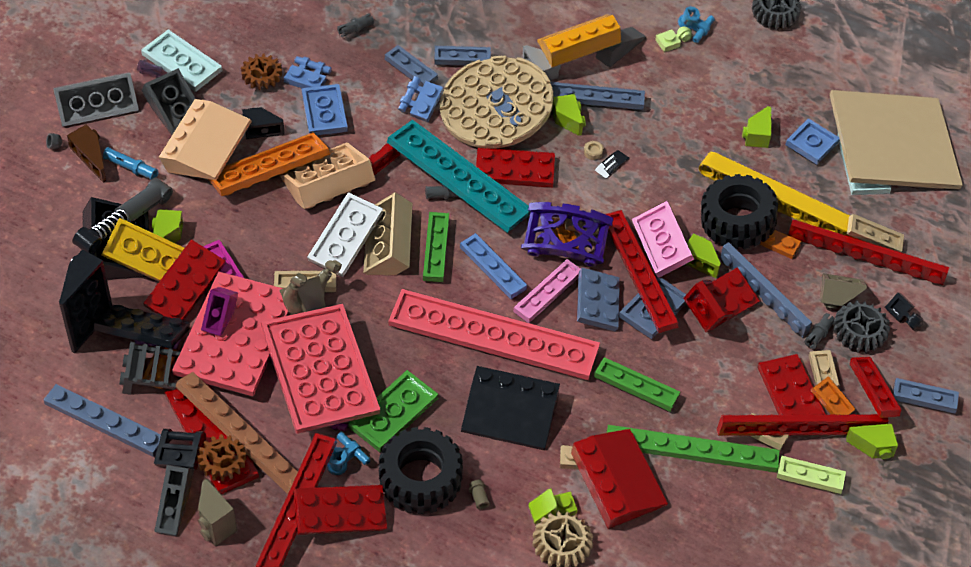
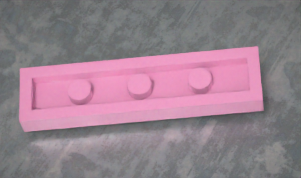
M566 259L514 307L513 312L527 323H530L579 278L580 268Z

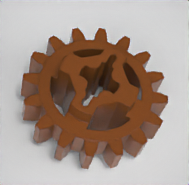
M255 54L254 59L248 57V62H243L241 67L242 80H245L246 85L251 84L252 89L255 86H258V90H261L262 87L269 89V85L274 87L275 82H280L282 65L278 63L277 58L273 60L272 55L265 57V54H262L259 57Z
M221 434L217 440L212 436L211 443L205 441V448H199L198 463L200 470H204L206 477L212 474L213 480H216L218 476L221 477L222 481L225 480V476L233 479L234 472L240 474V468H245L247 457L244 445H240L239 439L232 441L231 435L224 439L223 434Z

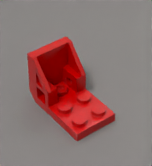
M738 267L714 281L702 280L696 283L683 298L705 332L715 329L760 302Z

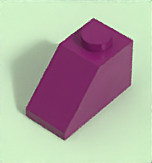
M222 287L210 290L201 327L202 331L222 336L234 313L238 292Z

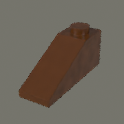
M85 124L67 135L69 148L104 183L107 180L99 145L100 136L95 129L92 130Z

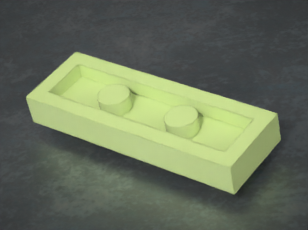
M781 456L777 478L841 494L846 471Z

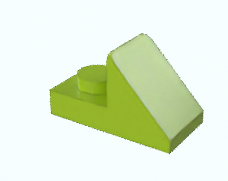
M548 489L528 504L534 524L541 523L543 517L548 519L550 513L556 516L558 511H560L561 515H565L567 511L570 516L577 514V507L571 492L553 495L552 489Z

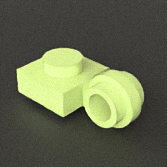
M683 26L678 29L677 34L673 30H669L656 35L655 40L661 49L667 52L679 48L681 40L683 42L689 41L692 37V31L690 28Z

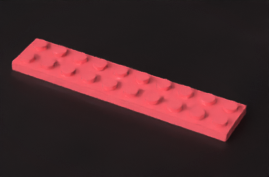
M405 289L401 290L389 318V326L585 380H589L600 347V342Z

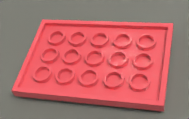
M218 272L211 289L222 287L238 292L234 313L222 336L202 331L201 327L210 294L209 291L172 369V373L175 376L185 377L194 372L205 384L254 396L271 357L261 322L289 316L290 314L284 305L279 291L283 288Z
M343 304L261 322L296 434L380 414L377 398Z

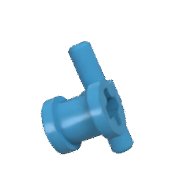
M689 6L684 10V14L679 17L678 24L680 27L685 26L695 30L697 33L692 39L695 43H698L710 31V26L715 21V18L709 16L704 22L700 19L699 10Z
M343 432L338 433L337 439L345 447H335L333 455H331L327 464L328 471L331 474H343L347 470V462L354 456L364 465L370 463L371 459L361 450V446L356 441L349 439Z

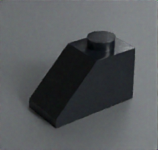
M262 107L242 109V115L252 121L245 132L246 140L285 135L282 118Z

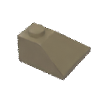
M823 273L820 301L824 303L825 307L836 308L837 305L843 306L866 290L867 285L863 279Z

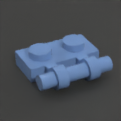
M296 56L294 63L300 66L291 65L284 76V83L299 88L324 86L326 76L322 74H330L332 67L326 66L323 62L311 61L310 58L305 56L303 58ZM307 68L314 69L315 71L307 70Z
M414 76L412 82H409L407 86L408 90L405 96H402L400 100L401 104L398 110L405 112L407 107L411 108L410 115L412 117L428 122L444 89L428 81H425L423 87L419 86L421 79ZM414 93L419 94L416 101L411 100Z

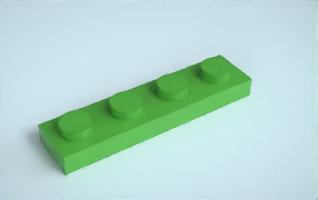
M429 212L423 281L443 282L449 213Z
M605 357L594 374L595 378L670 412L680 396V391Z

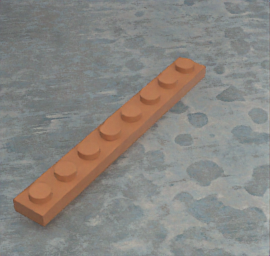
M194 372L178 380L175 387L227 437L231 435L232 441L239 439L240 445H244L246 455L288 494L298 471Z

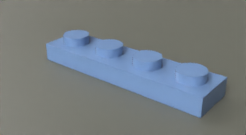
M476 233L460 243V248L510 299L527 290V284Z

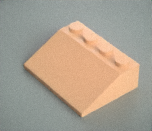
M195 99L159 158L168 173L217 180L252 121L214 102Z
M344 143L329 149L330 155L325 156L323 159L312 161L303 167H297L285 174H279L295 201L303 209L315 207L320 202L330 201L335 196L350 193L355 188L368 186L370 182L375 181L370 159L349 143Z

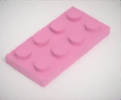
M668 201L632 219L658 278L694 260Z

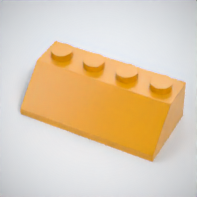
M603 15L537 39V42L553 68L621 43V28L613 15Z

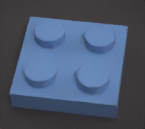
M808 118L786 140L785 145L817 165L839 143L840 138Z

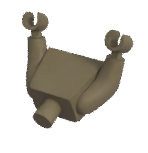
M337 260L327 261L325 263L326 269H323L316 277L307 279V276L297 273L296 276L291 278V283L288 287L279 290L284 305L291 315L326 307L324 301L325 287L332 276L331 272L336 274L340 271L342 267L340 262Z

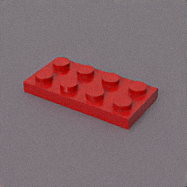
M478 148L476 167L499 184L553 188L555 153Z
M191 239L144 301V306L162 316L184 320L215 279L218 272L224 267L226 260Z
M798 354L758 363L757 368L778 415H826L820 401L811 391L813 386Z
M383 485L296 488L294 490L298 535L383 531L387 529Z

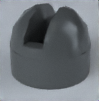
M49 133L46 139L47 148H60L63 143L61 136Z

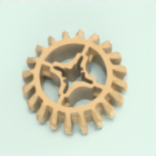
M558 511L556 516L550 513L548 519L543 517L541 524L537 523L536 531L533 532V547L536 548V555H541V562L548 560L547 565L549 567L553 564L556 567H569V565L577 567L578 562L583 564L585 557L590 556V550L593 547V535L590 533V526H585L584 519L578 521L577 514L570 517L568 511L565 515H561L560 511ZM563 535H565V538H564L565 541L563 542V546H561L562 537H563Z

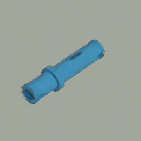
M109 147L103 152L104 159L131 170L135 175H142L150 180L158 176V169L146 165L142 160H135Z

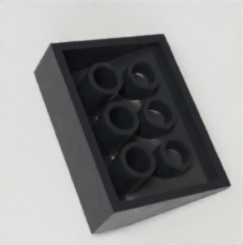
M91 197L82 211L83 227L92 228L108 216H111L115 209L122 204ZM148 211L133 221L132 224L149 231ZM107 235L105 239L103 238L99 249L92 254L103 260L107 279L147 277L101 256L111 235Z
M81 250L78 255L74 256L68 265L59 301L71 352L76 353L94 333V323L112 306L103 260L84 250Z
M477 366L470 388L461 432L545 451L559 397L560 384Z

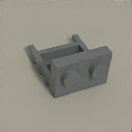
M130 342L128 355L124 354L122 367H126V370L121 372L119 385H123L122 393L131 395L133 384L176 390V384L168 383L172 356L178 357L180 351H173V348H169V350L160 349V346H156V348L147 347L148 344L139 346L134 345L135 342ZM146 353L155 354L151 380L142 379ZM159 354L167 355L164 382L155 381Z

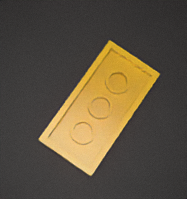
M119 218L101 256L159 282L184 250V247Z

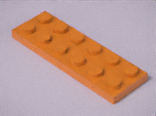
M313 132L226 165L217 180L208 179V181L221 196L231 195L237 190L249 188L255 183L267 181L276 175L285 174L294 168L303 167L315 160H321L325 156L330 155L329 148Z

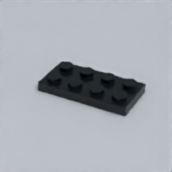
M114 304L94 323V331L167 348H172L190 329V322L183 321L180 318H170L159 313L153 314L144 312L141 309H131L123 305Z

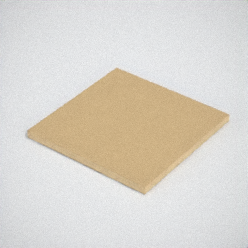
M831 90L829 95L850 182L961 189L963 184L938 98Z

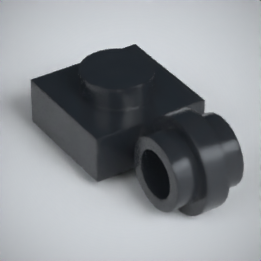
M897 292L885 306L898 321L902 322L907 317L906 323L913 329L920 328L923 325L922 321L924 319L916 312L910 313L915 306L903 294Z

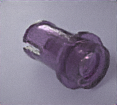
M146 59L140 60L137 65V71L140 74L146 73L156 78L160 77L161 74L155 72V70L161 73L163 71V67L148 63Z

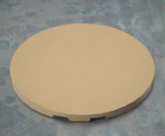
M492 56L491 59L474 61L457 71L444 87L445 90L440 97L439 108L446 129L459 141L478 148H502L517 144L535 134L549 118L554 97L549 78L534 63L519 57L515 59L507 58V56ZM501 87L503 93L508 95L513 102L508 103L514 107V110L510 113L501 110L502 114L506 117H501L494 109V107L500 106L504 102V98L502 97L498 103H492V94L488 99L486 97ZM517 107L520 112L514 116V121L518 126L514 127V125L510 124V116L516 113ZM516 116H523L521 117L522 123L516 121Z

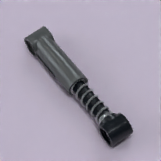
M153 178L144 190L116 208L111 216H108L92 228H80L75 233L72 243L81 250L94 254L99 249L102 239H105L107 235H111V231L113 232L119 218L132 223L157 204H165L172 196L173 188L160 179Z

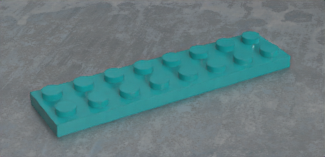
M413 119L388 137L387 143L507 233L530 215L531 212L528 211L529 205Z

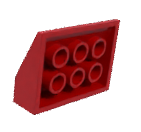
M631 429L597 434L573 443L571 454L607 529L668 505Z

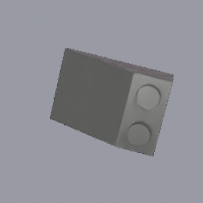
M179 68L145 83L142 88V92L150 107L171 135H173L195 100Z

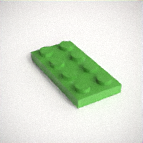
M407 370L377 397L380 414L350 421L348 428L378 452H381L386 443L389 444V439L394 435L398 437L399 432L405 430L438 400L439 394Z

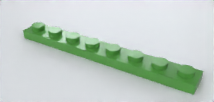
M608 425L607 433L631 429L642 453L775 473L778 471L779 450L615 425Z

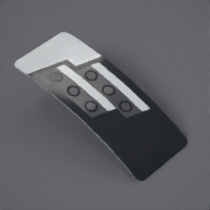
M617 150L607 157L595 171L607 178L629 157Z

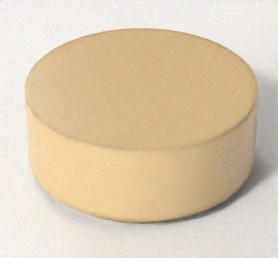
M597 141L586 143L584 146L585 157L590 160L600 159L603 155L602 144Z

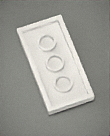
M348 192L309 253L308 261L326 269L325 263L327 261L337 260L342 264V267L336 274L344 277L382 216L383 208Z

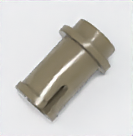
M482 480L472 481L469 484V492L473 494L477 509L481 510L489 507L490 502L485 492V483Z

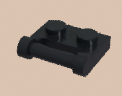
M164 428L161 432L154 464L157 467H167V465L197 470L198 455H200L199 448H202L206 441V433L204 431H196V433L177 432ZM172 440L193 441V444L179 445L169 444V442Z

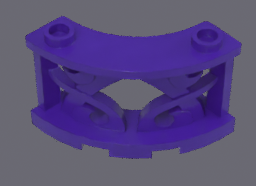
M551 202L529 203L528 211L531 213L525 242L521 245V249L527 251V254L531 256H539L541 254L563 256L582 261L584 265L594 267L596 264H603L608 228L612 226L613 218L592 209L589 213L584 210L581 211L579 210L580 206L563 203L562 207L552 206ZM539 217H540L541 225H542V226H539V227H538V222H539ZM558 217L560 220L554 223V220H552V218ZM567 218L572 219L573 227L581 235L570 242L563 243L554 234L552 229L563 225ZM578 222L586 223L583 229L578 226ZM599 228L598 237L596 238L593 234ZM540 231H544V233H541V234L538 235V237H537V240H538V239H543V240H544L543 243H541V244H539V243H534V242H535L536 233H537V232H540ZM589 239L596 243L594 254L585 251L586 247L592 250Z

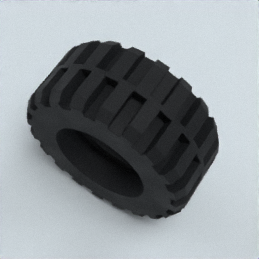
M735 174L732 177L728 175L724 176L722 180L719 178L714 181V184L709 185L703 193L701 201L702 228L706 235L711 237V240L716 243L720 242L721 246L730 243L735 249H738V247L748 249L752 245L754 247L760 245L761 241L765 242L769 235H772L777 226L778 199L774 190L767 183H763L761 179H754L751 175L741 176V174ZM739 207L749 209L753 213L738 216L725 211Z
M414 427L411 428V431L403 430L399 432L398 437L394 435L389 439V444L386 443L382 448V454L379 457L380 485H383L386 499L389 502L393 501V505L398 509L403 507L405 512L412 513V511H418V514H424V511H430V513L437 512L438 507L443 509L448 506V500L452 502L457 497V492L461 489L463 478L462 454H460L458 445L453 443V439L448 435L444 437L443 432L439 430L434 432L431 431V428L424 427V429ZM426 460L437 465L441 472L430 480L416 481L406 477L400 470L412 461Z

